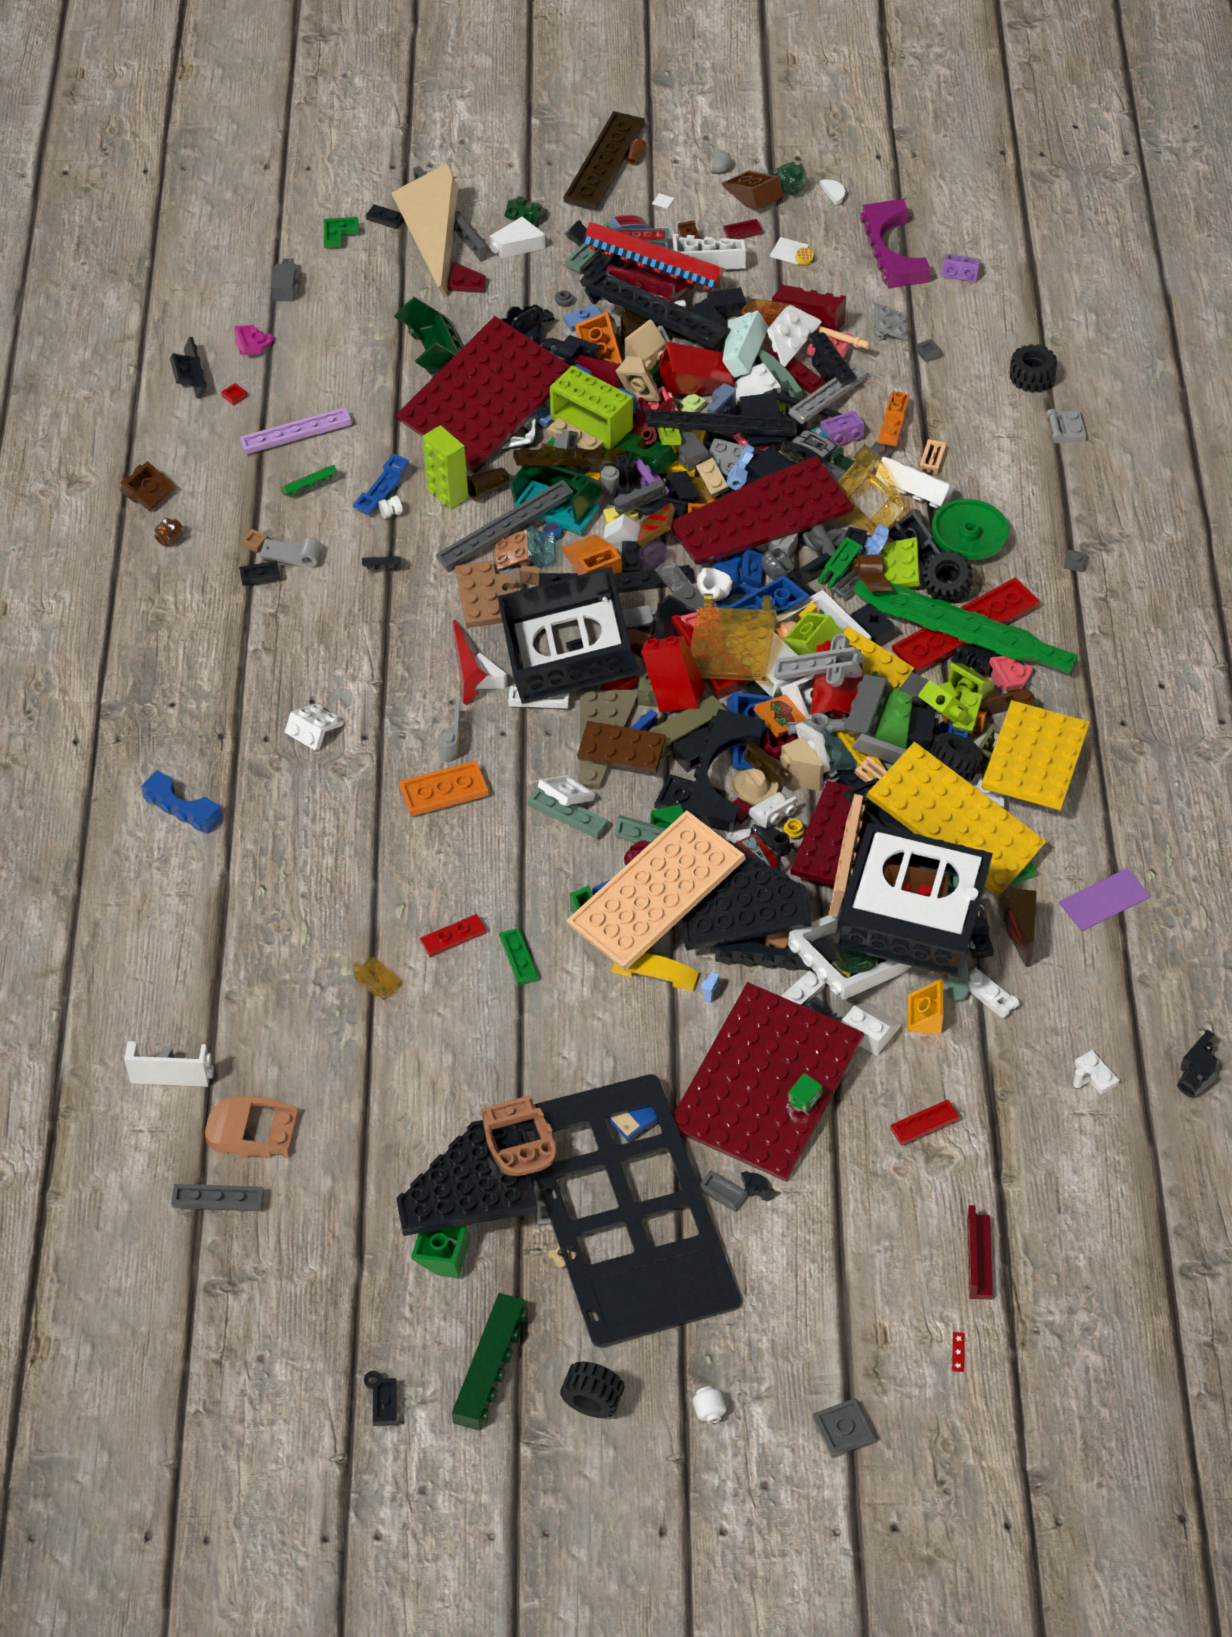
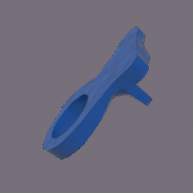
M737 553L732 554L725 561L716 562L712 567L731 577L732 588L729 595L723 600L715 602L721 616L732 622L738 621L725 612V608L728 607L727 599L736 594L749 595L757 590L755 587L742 584L740 581L743 557Z

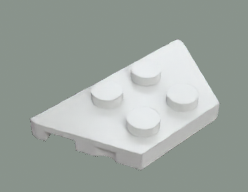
M791 305L781 312L767 329L769 338L772 341L773 350L778 353L779 363L784 367L806 342L809 334H812L820 325L821 320Z

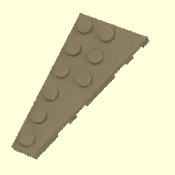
M580 690V744L587 721L626 727L630 714L634 710L635 702L638 700V690ZM580 760L579 783L588 789H600L609 765Z

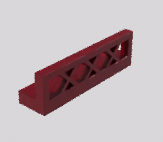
M969 1205L967 1214L969 1299L992 1300L990 1215H976V1205Z

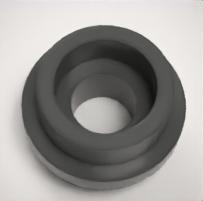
M565 290L559 291L555 295V301L560 307L569 306L573 300L572 294Z

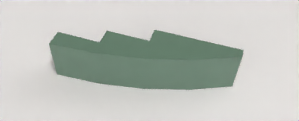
M760 348L755 358L757 365L762 363L766 365L780 384L781 393L789 394L791 397L802 400V390L793 376L773 356Z

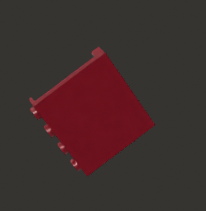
M632 259L621 268L609 265L606 272L671 302L694 288L693 284L685 282L686 278L681 276L679 279L670 277L669 272L663 271V273L653 271V267L649 265L646 268L636 265L637 261Z

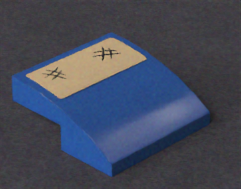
M650 1107L607 1118L628 1142H631L644 1129L648 1131L658 1122L654 1110Z

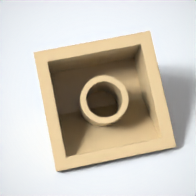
M648 320L625 338V359L627 356L641 357L648 371L660 362L666 346V342L652 320Z
M627 356L616 370L624 388L635 394L636 400L643 397L646 401L658 402L660 400L658 389L644 360L641 357Z
M801 737L783 745L780 760L783 769H787L793 775L790 785L815 791L823 790L824 764L807 741Z

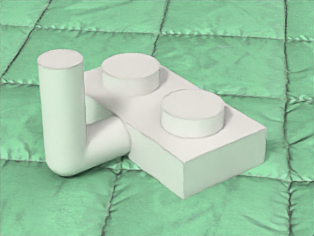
M1092 1050L1075 1059L1074 1066L1077 1068L1073 1082L1075 1088H1080L1090 1082L1099 1094L1103 1095L1119 1085V1079Z

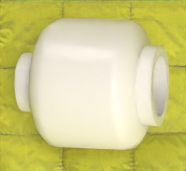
M708 1386L696 1391L692 1402L698 1419L707 1421L708 1424L720 1421L721 1416L726 1412V1405L720 1390Z

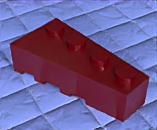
M782 285L772 297V310L781 313L787 306L791 305L821 320L819 326L839 331L845 323L847 296L840 295V297H835L833 293H826L824 295L819 294L816 290L808 292L804 291L803 288Z

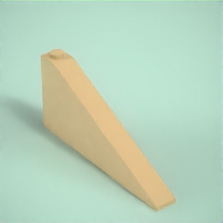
M447 163L391 193L443 297L447 296L458 193V184L455 180L458 177L453 168L449 169Z

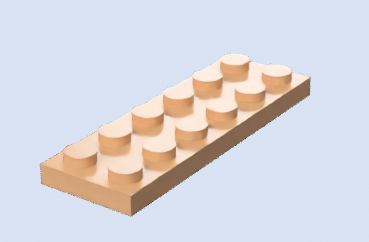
M857 794L854 795L844 831L829 916L837 917L839 909H842L845 899L843 896H846L853 873L852 865L856 857L854 849L857 848L859 836L856 832H860L862 821L859 817L863 816L865 805H862L863 796Z

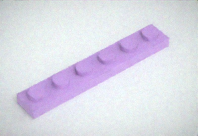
M344 407L241 436L239 439L246 455L352 424L351 418Z

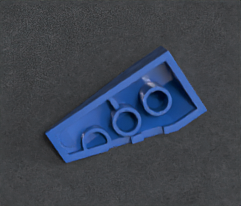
M783 575L725 608V612L736 621H742L795 607L808 600L810 595Z
M734 692L727 699V711L761 719L753 709L756 704L771 700L772 696ZM765 724L764 734L766 733V730H767V725H766V724ZM746 746L731 749L733 769L748 770L754 768L744 760Z

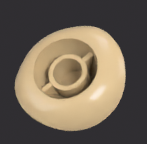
M752 768L737 774L732 779L731 786L737 797L749 804L757 805L777 793L778 782L769 781L762 771Z

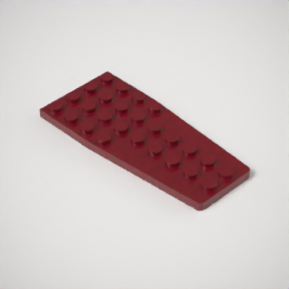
M815 456L769 474L673 520L671 530L696 565H700L803 532L852 512L854 506L818 457Z

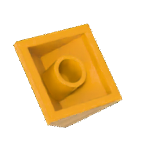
M939 979L908 994L907 1030L917 1033L941 1034L943 1021V980Z

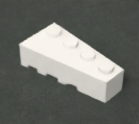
M672 234L674 251L725 269L746 268L744 240L721 238L720 241H716L712 237L695 239L694 235H687V238L679 237V234Z

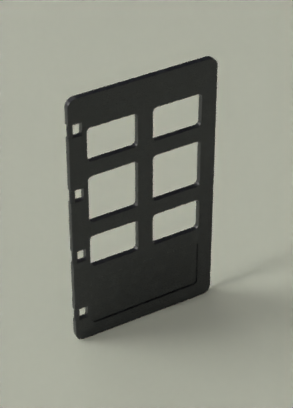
M648 1074L534 1104L535 1108H540L543 1112L544 1119L547 1124H550L552 1132L588 1124L598 1147V1150L595 1152L553 1162L551 1166L534 1172L591 1343L596 1347H605L737 1310L741 1303L740 1295L659 1078L654 1074ZM648 1107L654 1110L662 1132L661 1134L621 1145L613 1143L605 1121L607 1118ZM533 1119L517 1123L524 1143L541 1139ZM534 1130L536 1139L529 1141L527 1132ZM667 1150L672 1159L682 1190L646 1201L635 1202L621 1162ZM599 1167L605 1168L618 1207L575 1220L570 1219L556 1180ZM554 1189L556 1198L549 1200L547 1191ZM680 1208H689L699 1234L657 1247H651L641 1220ZM617 1225H624L626 1227L634 1249L633 1253L590 1265L584 1263L576 1239L578 1236ZM574 1249L577 1259L570 1260L567 1250ZM595 1311L598 1320L591 1322L588 1312Z

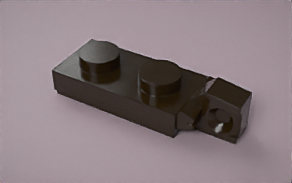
M753 741L747 743L744 760L755 769L762 771L771 782L776 781L782 786L792 782L793 775L787 769H783L782 765Z

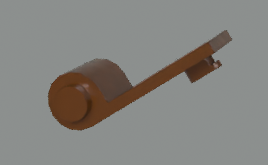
M881 554L857 555L856 559H853V570H856L868 591H875L877 594H881V591H892V586L882 573L883 560Z
M1026 689L982 699L979 711L987 712L986 716L1008 711L1011 700L1034 706L1035 697L1031 691Z

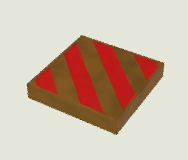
M672 503L641 521L637 543L640 546H644L671 529L675 511Z

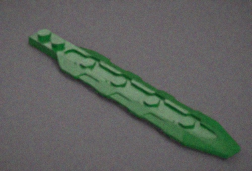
M859 580L853 589V593L873 605L880 612L918 623L924 628L954 636L960 641L995 651L996 654L1013 660H1032L1070 674L1078 659L1077 654L1043 643L1027 630L1013 625H1005L991 620L985 615L966 611L952 606L949 602L916 593L915 590L895 583H890L892 591H881V594H877L875 591H868L862 580Z

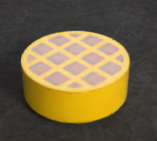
M800 248L796 252L795 259L802 265H808L813 261L814 253L808 248Z

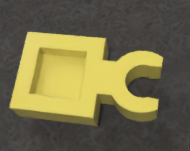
M615 507L603 510L606 524L622 515L615 511ZM634 510L622 513L633 521L638 520V513Z

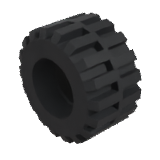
M1029 344V346L1024 345L1021 348H1017L1011 357L1009 375L1010 379H1012L1011 382L1016 384L1017 388H1022L1023 391L1041 392L1042 389H1048L1049 386L1053 385L1056 377V355L1053 354L1052 350H1048L1047 347H1041L1038 344Z
M941 550V554H938V552L934 553V558L930 557L928 563H925L923 571L924 585L927 593L931 594V598L946 600L951 603V600H954L956 603L960 597L964 599L966 593L969 594L971 590L970 586L973 584L971 563L968 562L966 556L962 557L960 552L955 554L954 550H950V552ZM947 570L954 571L959 575L951 583H944L937 579L940 573Z
M941 733L936 736L929 752L968 782L974 779L983 759V752L977 744L953 733Z
M587 1361L575 1362V1364H571L560 1390V1396L568 1406L584 1415L595 1418H607L615 1414L625 1386L623 1380L617 1374L602 1365Z

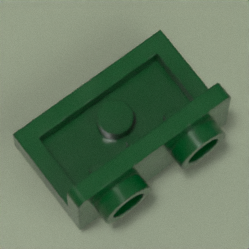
M518 196L515 199L508 200L505 217L514 221L523 217L536 227L538 218L545 217L548 209L543 208L539 203H530L526 198Z

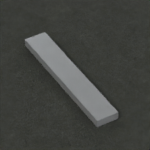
M853 364L849 368L856 376L855 382L840 384L835 377L793 406L788 414L801 424H804L867 379L869 373L858 365Z

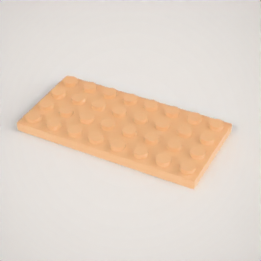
M685 811L566 921L571 928L625 971L746 859L745 855L691 813Z

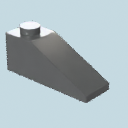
M679 429L682 440L681 445H678V461L681 466H684L690 472L696 469L697 465L708 460V450L692 430Z

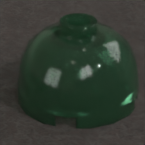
M795 162L784 164L776 169L777 173L771 174L779 176L783 194L796 195L805 186L807 175L802 163H799L800 165H796Z

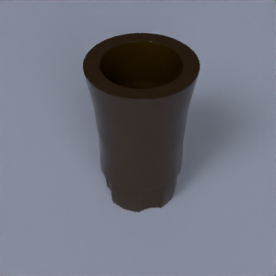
M500 467L467 476L469 496L474 501H477L485 495L509 484L508 472L505 468Z

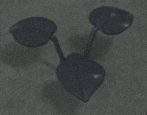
M756 824L752 825L751 835L756 833L771 852L772 850L776 852L777 869L781 871V856H787L791 849L797 854L798 849L795 847V843H790L789 835L785 832L770 827L765 829Z

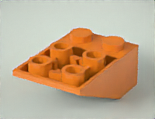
M596 534L561 547L562 552L579 575L612 567L613 574L622 573L621 556L613 545Z

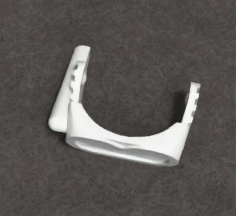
M531 416L523 425L529 431L525 438L511 437L510 442L505 443L501 448L505 449L533 443L536 418Z

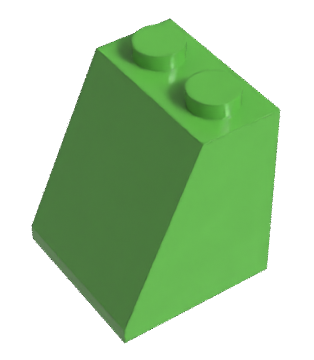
M894 688L888 697L874 738L906 749L913 696Z

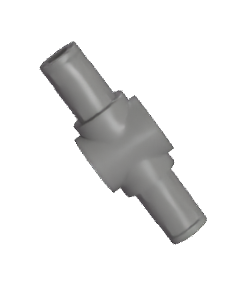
M815 713L811 716V719H806L802 722H788L787 730L789 735L797 734L795 725L804 723L817 732L822 733L825 738L826 734H831L835 731H845L844 723L846 718L831 719L825 714Z

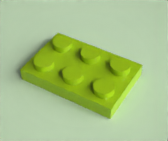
M917 537L886 543L880 554L883 560L882 573L888 582L907 588L919 586L920 565Z

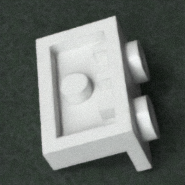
M778 792L750 808L749 815L766 829L771 825H776L785 817L793 815L796 811L798 798L793 796L787 799Z

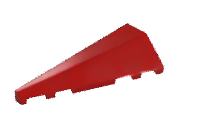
M679 615L671 617L672 624L679 636H684L693 658L697 660L696 665L717 700L736 692L740 685L746 682L752 675L750 668L746 669L740 664L738 659H733L727 655L722 647L706 635L699 634L691 624L687 625L683 622Z
M454 619L453 632L462 701L467 705L479 693L476 686L488 674L477 657L478 652L461 624Z

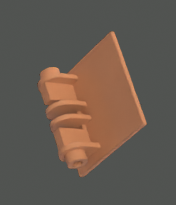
M528 529L494 543L495 571L516 563L520 566L530 565Z

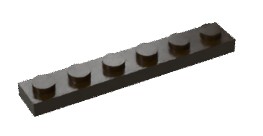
M522 448L513 452L516 466L615 465L617 456L627 457L625 450L620 448H558L557 450H548L546 448L529 450Z

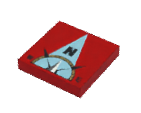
M756 833L735 842L747 853L757 856L772 868H777L776 856Z

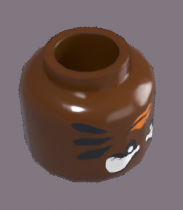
M165 518L155 527L154 537L161 545L172 546L183 535L182 525L177 519Z

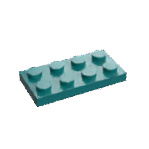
M532 480L514 504V508L550 486ZM572 498L537 519L548 523H557L561 528L582 535L599 511V505L594 504L579 524H576L574 521L570 501Z

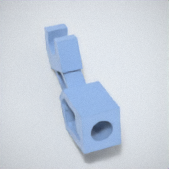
M748 444L743 449L737 465L728 474L727 486L738 490L746 483L748 472L744 468L753 457L754 447Z

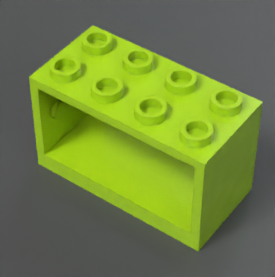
M572 365L550 386L551 419L555 421L557 418H560L602 440L603 447L613 449L633 429V396Z

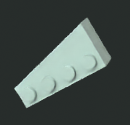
M759 311L748 312L741 317L728 321L730 331L726 336L723 363L734 378L749 373L769 328Z

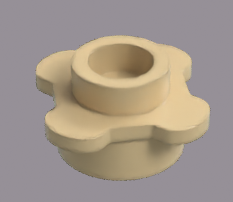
M560 1247L550 1250L548 1256L550 1259H553L557 1267L563 1268L565 1267L563 1256H560L562 1254ZM567 1250L569 1259H575V1253Z

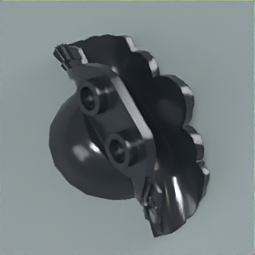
M533 304L532 306L525 305L522 308L512 306L507 311L506 318L501 320L539 345L545 339V330L541 323L555 320L551 311L543 310L542 307Z

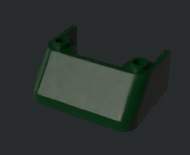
M416 297L411 298L394 315L396 319L408 326V332L414 339L418 338L421 340L426 351L415 360V363L425 368L431 375H436L463 348L451 321L445 315Z
M523 466L510 481L515 504L532 480L549 486L564 480L576 493L570 500L576 524H579L604 493L601 481L557 466Z

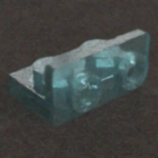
M532 525L527 528V557L538 568L543 569L556 562V540L553 532L543 535L541 531H538Z
M822 729L821 733L826 742L824 744L825 750L830 757L829 763L835 770L855 769L857 761L839 737H832L827 729Z

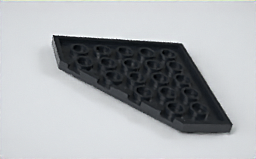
M730 840L727 842L742 852L746 859L682 918L684 944L687 951L812 927L805 885L795 882L782 871L772 868L765 861L753 854L747 853L742 847Z
M483 1120L471 1122L467 1126V1131L462 1136L458 1135L448 1145V1150L443 1155L439 1154L429 1164L430 1168L424 1174L421 1173L410 1184V1188L396 1198L403 1236L538 1213L530 1173L510 1176L500 1170L487 1146ZM517 1123L492 1130L499 1151L523 1144Z

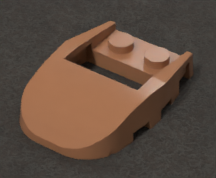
M532 1095L481 1108L487 1146L500 1170L510 1176L526 1175L551 1166L555 1159L556 1147L552 1138L551 1126L544 1119L541 1109L535 1108ZM530 1119L534 1120L541 1138L540 1140L499 1151L492 1134L493 1129Z
M240 1096L224 1099L213 1108L208 1117L205 1129L206 1142L210 1148L217 1152L239 1154V1158H248L249 1156L271 1158V1154H283L284 1158H288L298 1119V1108L268 1097ZM251 1106L260 1108L264 1106L275 1111L268 1143L243 1140Z

